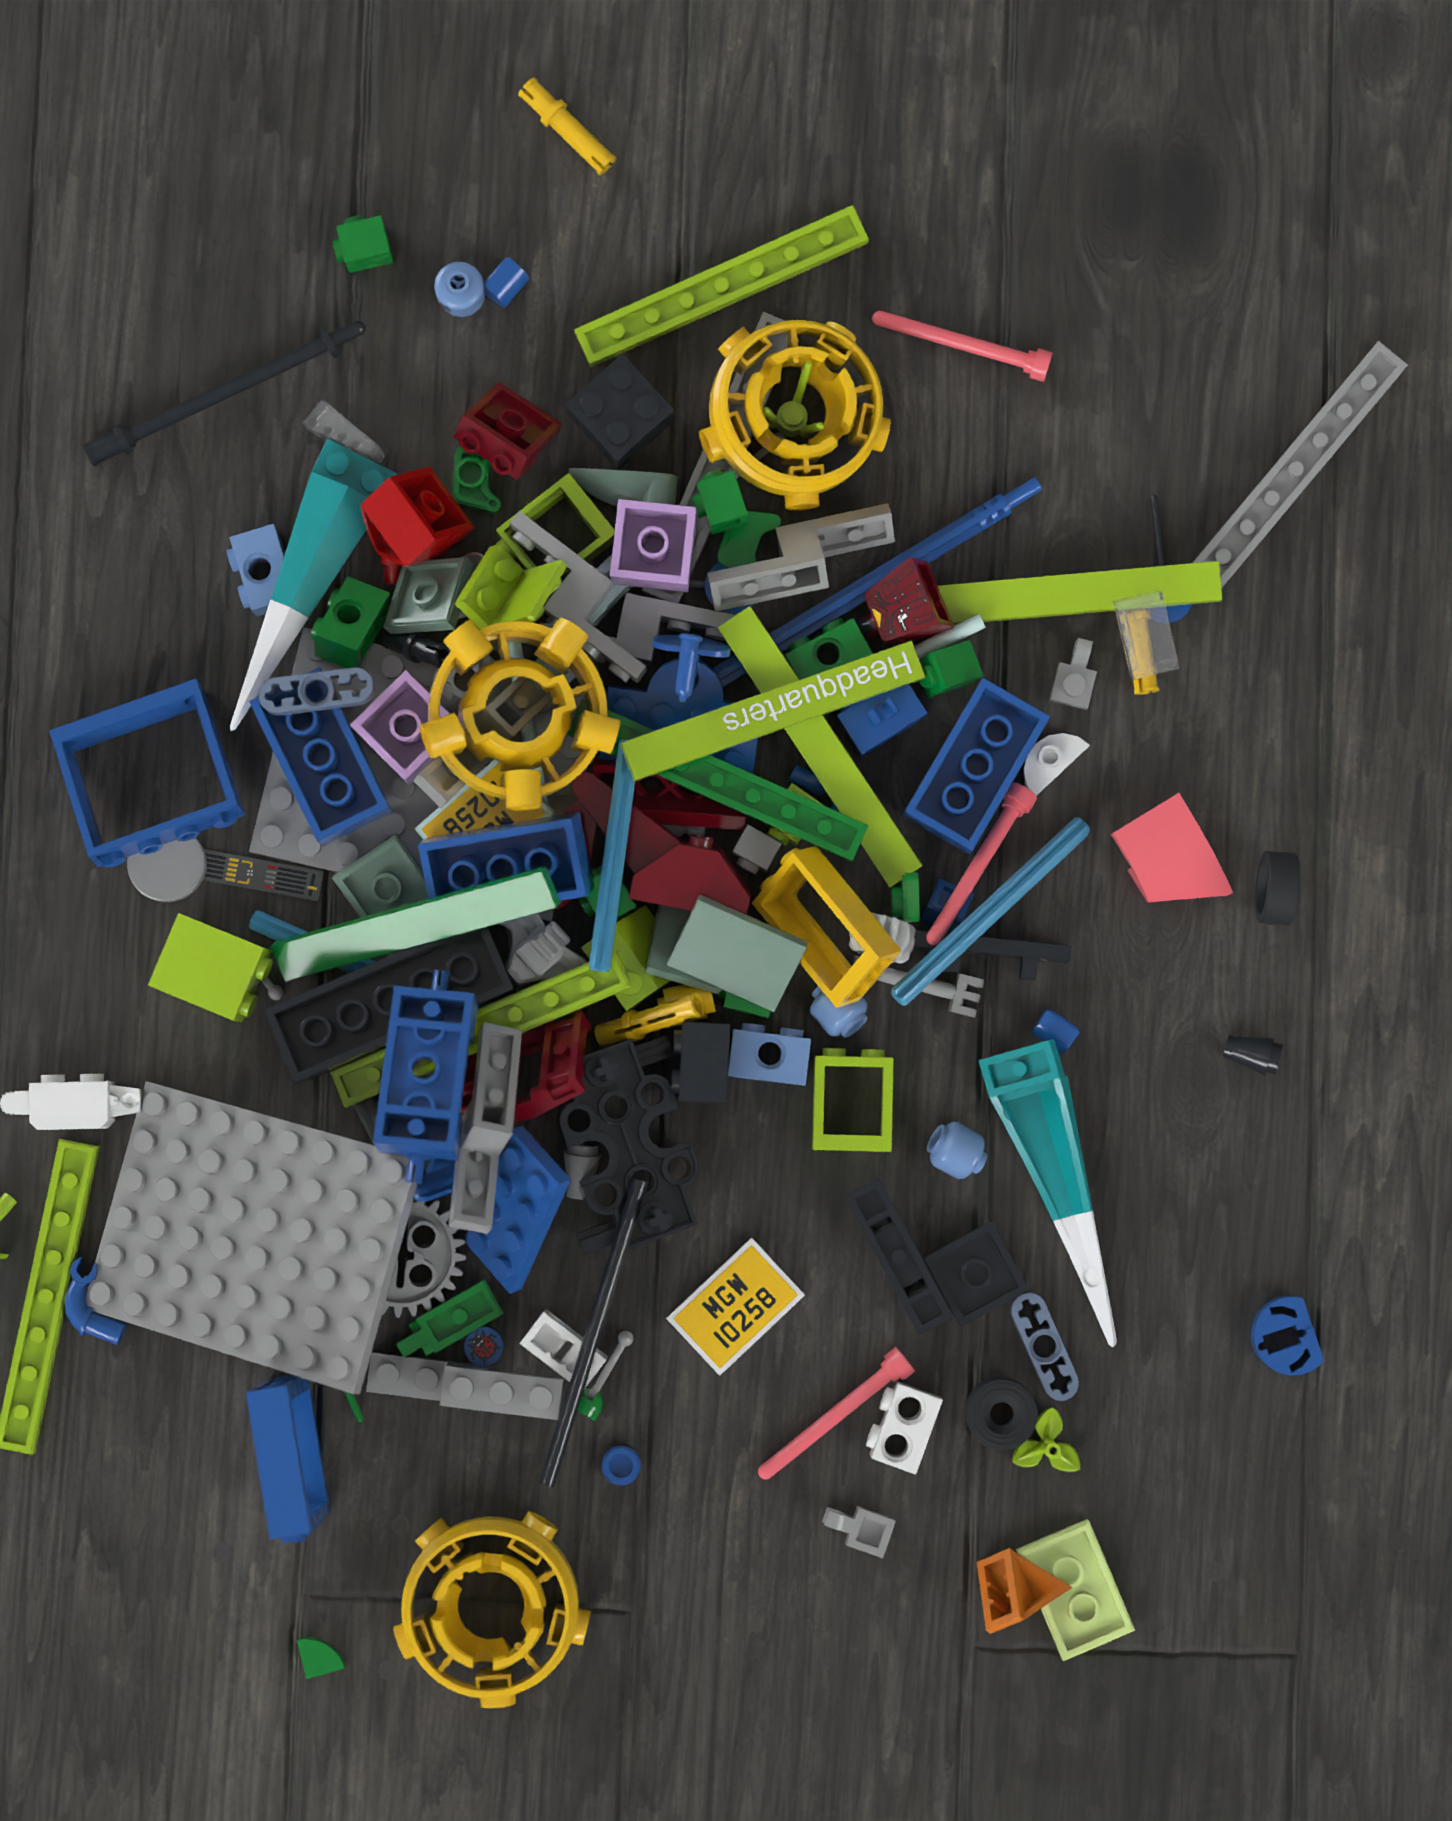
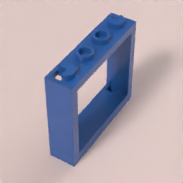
M197 679L49 730L88 857L98 867L110 868L118 866L125 862L126 857L137 853L142 855L155 853L162 849L163 844L174 840L182 842L194 839L200 834L199 831L211 827H228L236 822V818L245 816L206 692ZM196 709L226 801L103 844L75 752Z
M295 1375L269 1379L246 1392L269 1539L281 1538L282 1544L306 1540V1536L311 1535V1531L317 1529L316 1526L322 1524L321 1521L331 1512L310 1381Z

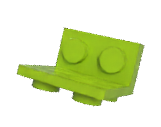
M499 544L491 546L454 604L479 629L510 621L534 623L544 613L543 606L550 594L560 586L562 582L560 577L565 571L567 564L561 559L524 570Z

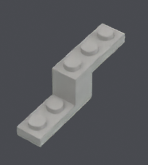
M889 504L776 527L779 558L707 573L715 612L828 588L825 557L895 542Z
M518 511L510 522L512 530L516 532L513 538L529 551H532L534 547L539 549L546 555V558L543 560L546 564L561 559L567 564L565 570L569 572L568 576L544 605V611L549 615L546 622L551 627L554 626L560 617L573 622L588 635L587 641L581 648L586 654L594 659L600 654L611 663L607 669L625 683L629 678L638 683L647 672L646 666L588 622L614 588L613 582L521 511Z
M626 593L617 637H607L642 664L652 666L656 650L652 646L654 636L659 635L661 622L668 623L667 628L673 631L690 633V628L706 631L705 636L708 638L726 641L718 627L735 615ZM540 623V625L552 628L549 624ZM586 654L591 661L605 662V658L600 654L595 659Z
M540 658L535 661L548 668L555 676L562 675L561 672ZM568 668L564 676L567 682L570 683L575 678V675ZM518 677L474 720L480 735L495 730L498 735L512 741L527 723L552 700L550 693H546L534 680ZM467 747L462 753L454 755L475 776L493 759L486 757L480 762ZM441 756L436 757L413 780L440 808L466 785L449 769Z
M483 1022L479 1030L473 1098L462 1115L463 1128L459 1160H455L449 1218L450 1227L488 1234L492 1228L499 1155L513 1132L522 1030Z
M371 1352L366 1392L440 1401V1406L558 1420L564 1379L488 1370L489 1366H478L471 1363Z

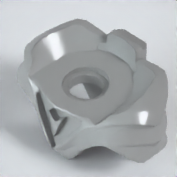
M539 913L498 923V925L505 927L509 937L505 967L512 984L515 986L543 982L587 963L582 956L565 947L570 942V937L554 921L546 926Z

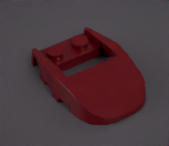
M582 1010L574 1011L573 1018L557 1022L555 1019L522 1033L517 1089L521 1057L543 1052L539 1086L530 1090V1096L515 1100L513 1123L533 1119L585 1092L586 1087L582 1079L587 1032L591 1031V1026ZM477 1053L468 1056L461 1117L473 1098Z

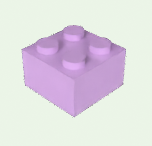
M618 499L610 579L613 584L689 592L697 520L696 507Z
M405 670L350 726L410 786L417 775L435 758L432 759L429 756L419 728L420 724L429 722L428 704L430 694ZM440 705V717L449 715Z

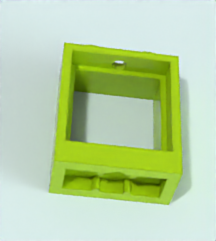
M568 473L520 511L532 521H535L565 498L597 538L577 554L589 563L613 544L615 530L570 473ZM514 515L496 529L498 537L501 539L496 545L499 544L513 559L516 558L524 570L536 567L535 564L513 538L516 532L512 530L510 522L515 517ZM566 570L560 577L562 579V582L569 574V572H567Z
M823 1048L822 1056H814L812 1150L892 1152L893 1058L885 1057V1050L861 1049V1057L846 1056V1049ZM825 1066L882 1068L881 1136L823 1134Z

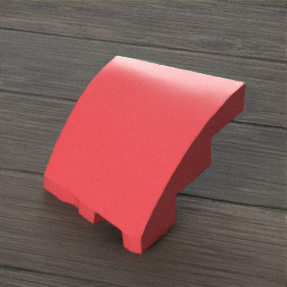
M1177 793L1111 834L1131 866L1127 871L1147 903L1222 897L1233 893L1212 848L1180 793Z

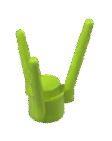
M809 361L804 364L793 401L784 403L778 410L777 415L768 407L762 409L764 416L769 421V427H777V430L786 437H795L800 434L803 438H807L810 433L824 428L822 422L806 425L808 414L805 407L801 404L812 368V363Z

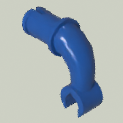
M78 1258L73 1262L70 1269L73 1279L64 1300L65 1313L71 1325L79 1331L80 1336L84 1337L88 1334L119 1345L126 1331L127 1324L93 1312L94 1308L87 1306V1289L89 1283L96 1278L98 1269L96 1263H94L92 1272L84 1277L80 1273V1267L84 1258Z

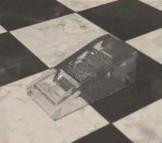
M321 400L303 422L306 429L312 434L326 440L329 439L372 461L380 463L385 458L380 446L325 400L324 402Z

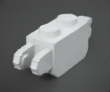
M80 1074V1082H65V1075H41V1083H29V1091L5 1092V1095H2L0 1100L2 1112H6V1114L29 1115V1122L37 1130L106 1129L115 1122L116 1116L142 1111V1089L116 1086L115 1082L104 1081V1074Z

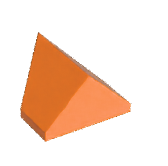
M1010 1548L977 1562L986 1631L990 1634L1025 1620L1073 1588Z

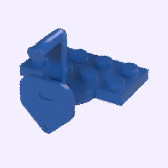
M692 634L656 635L653 638L652 646L662 650L680 652L679 658H674L662 664L652 675L648 689L609 684L606 699L607 710L655 731L736 703L735 701L724 700L723 684L717 672L706 662L700 660V655L729 657L731 647L727 644ZM698 673L699 681L696 685H694ZM758 738L713 753L711 756L753 774ZM600 751L599 760L616 761L617 757Z
M523 1126L513 1129L512 1136L499 1155L491 1230L488 1234L467 1230L464 1237L465 1243L471 1251L477 1255L510 1294L522 1289L571 1181L567 1174ZM438 1158L430 1160L426 1174L422 1178L423 1183L417 1184L413 1199L425 1202L452 1193L455 1160Z

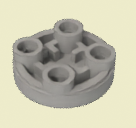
M197 838L182 842L174 840L163 844L162 849L155 853L147 855L137 853L127 857L128 874L136 889L146 897L159 902H176L194 893L202 883L207 872L206 854Z

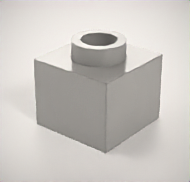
M747 825L732 852V855L738 858L735 864L754 875L757 874L758 870L766 873L782 843Z

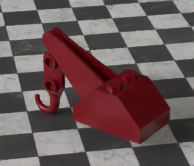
M584 771L572 782L576 801L568 806L563 814L580 812L590 862L597 824L604 834H607L613 788L595 773ZM632 803L625 854L626 863L635 873L629 899L692 911L700 894L747 915L751 890L723 848L713 844V837L691 834L689 840L680 839ZM571 899L561 900L560 904L556 908L549 910L560 909L564 907Z

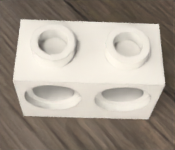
M546 1309L520 1344L570 1382L583 1337ZM598 1348L585 1388L608 1358Z
M899 1381L895 1382L893 1389L886 1387L879 1409L885 1411L880 1426L872 1425L866 1442V1446L871 1448V1458L916 1475L942 1404V1398ZM906 1397H914L919 1401L918 1413L909 1418L901 1416L898 1412L900 1401ZM893 1434L902 1435L906 1439L905 1449L896 1455L890 1454L885 1450V1441Z

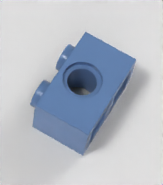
M274 524L229 537L232 549L226 550L233 572L240 571L243 585L238 586L244 609L250 607L257 617L265 615L285 555L280 532ZM258 564H270L271 572L267 578L263 580L253 579V569Z
M742 1023L741 1030L733 1029L728 1069L729 1077L801 1086L806 1085L811 1039L803 1038V1030L781 1028L780 1035L764 1033V1025ZM765 1043H774L781 1051L780 1060L774 1065H766L759 1059V1048Z

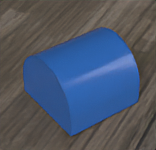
M510 257L505 258L484 282L485 295L500 307L506 308L530 278Z
M1048 1007V1009H1044L1030 1033L1043 1042L1054 1039L1058 1052L1064 1054L1080 1031L1078 1026Z

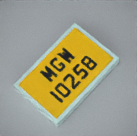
M494 760L476 776L488 783L500 786V777L505 772L499 771L502 764ZM466 784L442 808L436 809L414 829L425 840L432 836L545 818L552 815L554 810L543 798L542 808L508 810L506 808V799L489 796Z

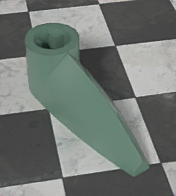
M569 468L570 475L583 490L611 505L618 506V499L676 505L678 477L675 475L641 471Z

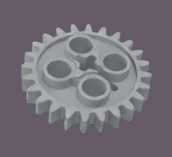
M438 1199L432 1201L428 1206L424 1204L425 1202L416 1200L412 1202L408 1216L406 1244L408 1251L413 1252V1255H408L405 1258L404 1285L401 1288L396 1286L398 1259L396 1260L382 1315L389 1306H393L396 1318L400 1317L403 1307H408L411 1315L414 1317L417 1313V1305L421 1303L426 1310L430 1311L432 1310L430 1302L432 1297L441 1302L445 1301L441 1291L443 1287L450 1290L456 1289L450 1276L463 1275V1271L454 1264L455 1262L466 1260L464 1253L455 1250V1248L465 1244V1239L453 1237L452 1234L458 1231L459 1228L447 1225L446 1221L450 1218L449 1209L440 1214L437 1212L440 1203ZM420 1225L430 1226L435 1233L431 1242L423 1245L416 1243L412 1238L415 1228ZM418 1264L427 1265L432 1271L431 1277L424 1283H416L409 1277L410 1270Z

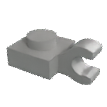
M1078 638L1074 644L1070 665L1058 663L1049 701L1084 710L1088 709L1097 671L1086 669L1093 641Z
M857 1506L854 1517L827 1507L822 1522L827 1527L848 1533L845 1540L846 1546L883 1558L896 1520Z

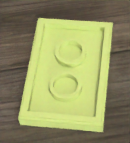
M1088 1519L1016 1549L1019 1555L1073 1587L1041 1608L1063 1661L1135 1631Z

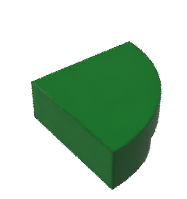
M314 1637L297 1639L306 1679L345 1669L346 1664L342 1655L328 1643Z

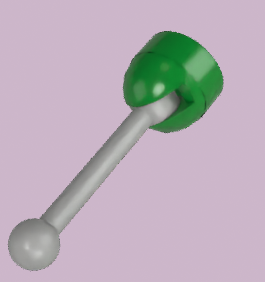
M622 1331L619 1334V1343L594 1386L584 1389L578 1412L594 1421L598 1418L603 1407V1398L599 1391L624 1348L632 1344L634 1338L631 1332Z

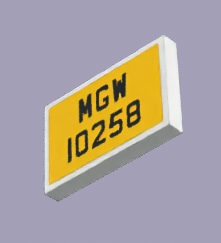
M751 1237L666 1319L720 1376L802 1299L805 1294Z

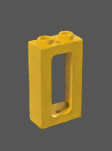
M817 846L801 850L794 848L783 856L780 861L782 866L778 871L760 885L761 892L752 904L770 926L808 942L799 963L836 1008L857 1002L902 950ZM807 880L865 950L853 966H851L798 900L797 893Z

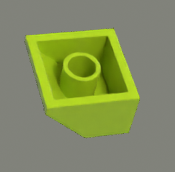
M646 905L616 923L613 951H618L632 987L615 994V996L626 1011L634 1009L672 982L671 980L645 973L655 917ZM592 940L581 947L589 959Z

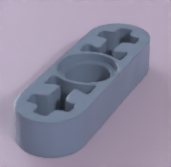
M346 668L268 679L262 684L259 690V701L263 708L273 715H288L366 704L372 699L375 692V683L369 673L361 668ZM358 676L362 683H367V688L360 690V696L354 697L350 690L339 691L342 699L335 700L336 689L332 682L333 678H339V686L352 684V678ZM314 681H322L328 687L327 697L321 702H311L306 696L308 685ZM299 683L298 695L302 701L301 705H296L294 697L282 699V706L276 707L273 701L267 700L268 695L274 694V687L279 686L284 693L295 692L293 684Z
M1025 1292L1012 1300L1010 1305L1011 1317L1045 1393L1055 1400H1068L1078 1390L1079 1380L1044 1300L1035 1293ZM1026 1299L1031 1304H1038L1039 1309L1034 1311L1037 1323L1041 1324L1046 1320L1048 1325L1047 1328H1038L1032 1331L1028 1336L1025 1333V1329L1033 1327L1026 1316L1019 1317L1018 1311L1023 1309L1022 1301ZM1041 1335H1049L1055 1342V1350L1048 1357L1037 1356L1033 1349L1035 1339ZM1061 1356L1064 1363L1056 1364L1058 1371L1062 1376H1070V1381L1065 1384L1067 1390L1062 1393L1057 1388H1050V1383L1055 1381L1051 1369L1048 1367L1043 1372L1040 1367L1041 1365L1055 1362Z

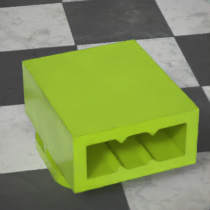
M178 913L148 986L230 1020L242 1023L244 1017L249 1018L255 1009L258 996L254 994L260 980L265 981L271 971L273 960L269 958L272 951Z

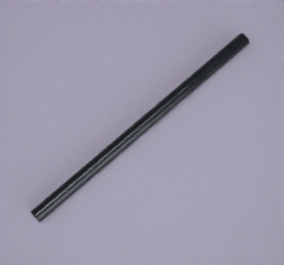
M636 1178L632 1179L539 1480L541 1485L551 1488L555 1486L648 1185L646 1181Z

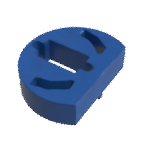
M1297 1296L1277 1297L1267 1302L1257 1312L1251 1327V1342L1256 1355L1267 1367L1285 1375H1302L1313 1371L1323 1363L1324 1358L1303 1298ZM1284 1306L1291 1308L1294 1316L1281 1313L1271 1314L1270 1307ZM1291 1326L1295 1330L1302 1329L1303 1331L1300 1336H1297V1343L1270 1352L1265 1348H1258L1259 1343L1264 1342V1335ZM1306 1349L1307 1355L1300 1365L1290 1370L1289 1365L1298 1361Z

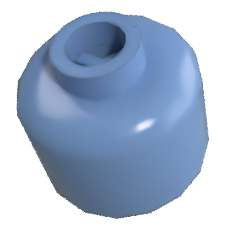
M457 261L447 264L439 271L435 278L434 289L438 303L445 312L452 316L466 317L472 315L481 308L485 301L486 291L482 275L476 267L466 262Z
M819 986L812 993L814 1001L810 1007V1014L830 1036L837 1037L842 1035L844 1038H847L861 1028L868 1018L865 1015L867 1002L863 997L857 1002L836 1008Z
M950 1122L946 1126L943 1124L938 1126L927 1145L932 1165L956 1179H964L972 1172L974 1174L979 1173L987 1160V1153L984 1152V1138L979 1133L959 1122Z

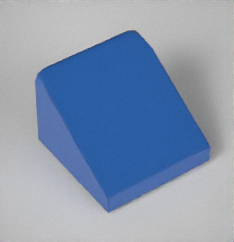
M938 879L920 919L922 923L932 927L956 885L943 879ZM970 893L946 933H951L963 922L974 893Z

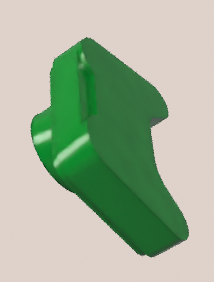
M461 446L457 448L454 455L452 497L460 506L492 514L499 513L502 508L501 501L489 489L491 462L477 453L470 454L465 452Z
M747 511V524L725 531L718 551L719 564L723 568L728 569L756 563L755 556L760 541L764 536L776 532V527H781L780 517L776 514Z
M918 872L905 873V875H902V880L898 882V887L890 888L892 918L902 917L903 921L906 922L920 921Z

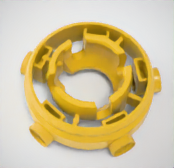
M790 320L766 326L752 334L743 326L730 336L718 348L726 359L715 376L710 393L709 418L711 426L699 431L701 445L709 461L714 463L725 458L728 464L749 483L767 492L783 495L787 510H805L820 506L818 493L825 492L844 482L865 462L872 450L882 452L888 439L891 420L882 417L883 396L878 375L867 355L855 343L856 337L854 334L835 322L829 321L826 324L806 320ZM787 334V348L769 355L764 360L760 371L753 373L748 380L745 393H728L734 369L740 376L743 375L772 347L773 344L769 341V337ZM797 334L817 339L812 347L798 346ZM849 359L860 374L864 386L855 387L845 367L840 373H834L828 368L839 370ZM809 361L812 363V368L807 383L813 386L821 395L826 414L824 428L816 436L808 440V445H797L796 442L785 438L781 440L768 429L769 424L762 408L765 395L769 389L781 380L782 367H801L802 372L805 362ZM868 394L869 403L864 402L857 409V397ZM728 403L744 405L747 424L756 440L769 452L779 456L781 465H791L784 473L765 466L747 451L746 448L751 441L738 410L729 413ZM848 434V444L861 447L847 464L832 472L825 474L824 464L809 465L816 463L822 456L832 452L838 446V440L843 435Z
M561 617L558 618L552 628L531 622L510 621L493 624L479 630L470 619L455 629L443 640L451 652L443 661L431 687L428 704L429 722L419 726L421 737L429 756L432 759L441 756L449 769L460 780L475 790L489 796L506 799V808L508 810L542 808V797L560 790L577 778L590 764L597 751L610 754L618 735L620 720L607 716V700L602 680L591 659L581 649L587 641L588 635L576 624ZM507 642H519L537 646L538 649L534 655L561 672L562 675L555 676L548 668L525 658H510ZM498 643V653L501 659L481 667L467 682V693L458 701L457 716L455 713L440 717L441 695L451 671L455 668L460 676H462L490 654L493 649L492 644ZM568 668L575 675L580 687L576 686L574 689H571L564 676ZM515 676L526 677L537 682L546 693H550L552 702L556 705V709L552 710L550 724L545 732L536 739L527 742L507 740L498 735L495 730L480 735L473 718L474 714L486 708L488 694L498 682ZM584 694L588 711L585 710L579 716L570 749L580 754L573 765L561 776H558L550 760L562 748L564 737L571 728L572 713L576 709L574 698ZM467 747L480 762L486 757L499 761L502 764L499 771L505 772L500 777V786L493 785L475 776L454 755L462 753ZM540 766L550 782L541 785L540 770H534Z
M532 1511L527 1512L522 1522L504 1517H479L449 1527L442 1518L437 1520L415 1540L423 1551L412 1566L403 1590V1623L393 1627L394 1635L403 1657L407 1660L415 1656L422 1668L438 1683L459 1694L480 1698L481 1707L501 1708L515 1705L516 1694L533 1687L546 1678L561 1662L571 1643L583 1646L591 1611L579 1608L578 1588L572 1569L566 1557L552 1541L558 1528L544 1517ZM484 1534L500 1535L511 1538L507 1546L508 1548L537 1566L541 1559L544 1558L551 1568L536 1577L534 1572L522 1561L507 1554L485 1552L472 1554L469 1552L457 1561L453 1557L464 1546L461 1539ZM446 1564L449 1569L440 1579L432 1597L434 1600H437L435 1614L431 1618L428 1613L414 1618V1594L421 1573L426 1566L435 1573ZM465 1571L469 1573L477 1571L479 1574L496 1572L504 1574L517 1583L524 1598V1613L520 1623L526 1631L525 1638L520 1643H515L514 1647L511 1648L503 1637L487 1639L479 1637L468 1630L462 1622L458 1611V1600L462 1588L455 1581V1578L461 1580L463 1578L462 1573ZM556 1575L562 1588L565 1604H556L546 1643L556 1646V1648L542 1665L537 1660L536 1655L532 1654L530 1650L537 1643L545 1625L543 1623L544 1607H546V1598L541 1583L548 1581L549 1578ZM441 1645L448 1655L437 1666L429 1655L436 1653ZM524 1658L527 1664L534 1669V1672L515 1682L514 1667L511 1665ZM452 1660L472 1669L477 1662L493 1663V1666L478 1670L475 1676L476 1685L454 1678L444 1671Z

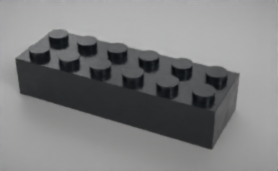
M488 926L407 948L264 1009L294 1083H305L386 1048L394 986L431 989L433 970H440L441 974L442 970L450 972L447 991L474 993L478 1008L515 993V988Z

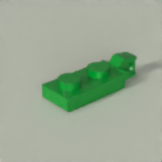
M483 1279L417 1317L416 1321L409 1324L413 1333L398 1341L396 1345L403 1357L408 1356L421 1347L426 1355L432 1352L436 1353L501 1316L504 1312L488 1283Z

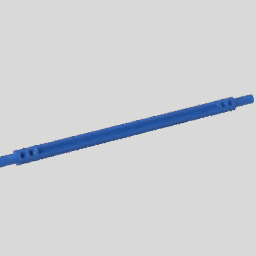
M1034 477L1004 496L1001 494L996 495L769 633L781 653L789 649L788 646L793 642L812 635L827 624L866 602V592L907 559L913 557L926 561L929 564L1010 515L1012 508L1042 491L1040 483ZM736 655L713 667L723 684V688L748 674ZM699 676L696 678V681H695V684H694V685H696V684L698 683V681H699Z

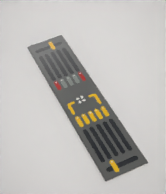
M204 849L207 860V872L203 879L205 881L318 901L324 871Z

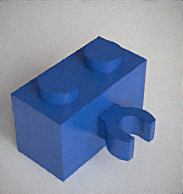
M908 684L840 708L841 713L837 715L835 721L861 759L923 720L927 712Z

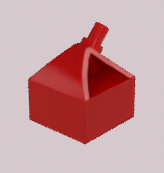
M430 466L389 477L360 505L370 540L375 551L381 556V563L385 564L384 583L397 584L400 565L409 567L444 556L475 528Z

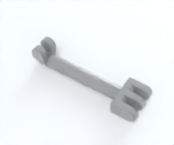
M854 955L852 961L853 965L859 959L860 956ZM888 967L877 981L895 985L908 972ZM959 973L956 975L954 984L934 979L921 992L950 999L949 1012L975 1018L977 1010L962 1005L964 1000L979 1003L981 995L968 992L966 989L967 985L982 988L984 980Z

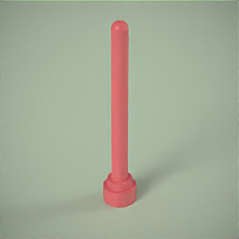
M876 311L872 316V321L877 326L1024 368L1023 372L1030 374L1029 378L1041 382L1045 380L1053 352L1038 348L1037 352L1029 350V353H1025L884 311Z
M1018 783L1010 785L1003 797L1002 807L1004 810L927 933L926 939L929 944L938 945L942 941L1016 818L1030 812L1037 797L1025 786Z
M895 1346L884 1355L886 1360L880 1364L882 1367L880 1370L764 1462L758 1469L759 1477L764 1480L770 1479L891 1380L894 1383L900 1378L904 1381L914 1373L915 1369L901 1351Z

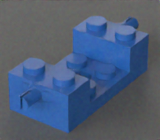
M433 970L431 989L394 986L373 1144L379 1153L400 1154L409 1158L405 1182L412 1184L414 1181L416 1184L423 1183L425 1160L428 1161L435 1158L459 1160L463 1128L461 1106L469 1044L474 1042L478 1003L474 993L447 991L450 972L442 970V974L440 970ZM424 1059L433 1061L436 1064L433 1076L428 1079H419L414 1075V1067L419 1061Z

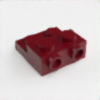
M498 382L463 415L453 438L459 441L461 448L465 452L470 454L477 453L491 462L493 469L498 474H509L518 480L535 463L539 452L558 434L562 423L501 382Z

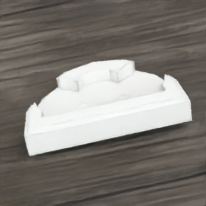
M1065 733L1049 735L1033 746L1025 760L1023 769L1025 787L1037 796L1090 745L1078 736Z

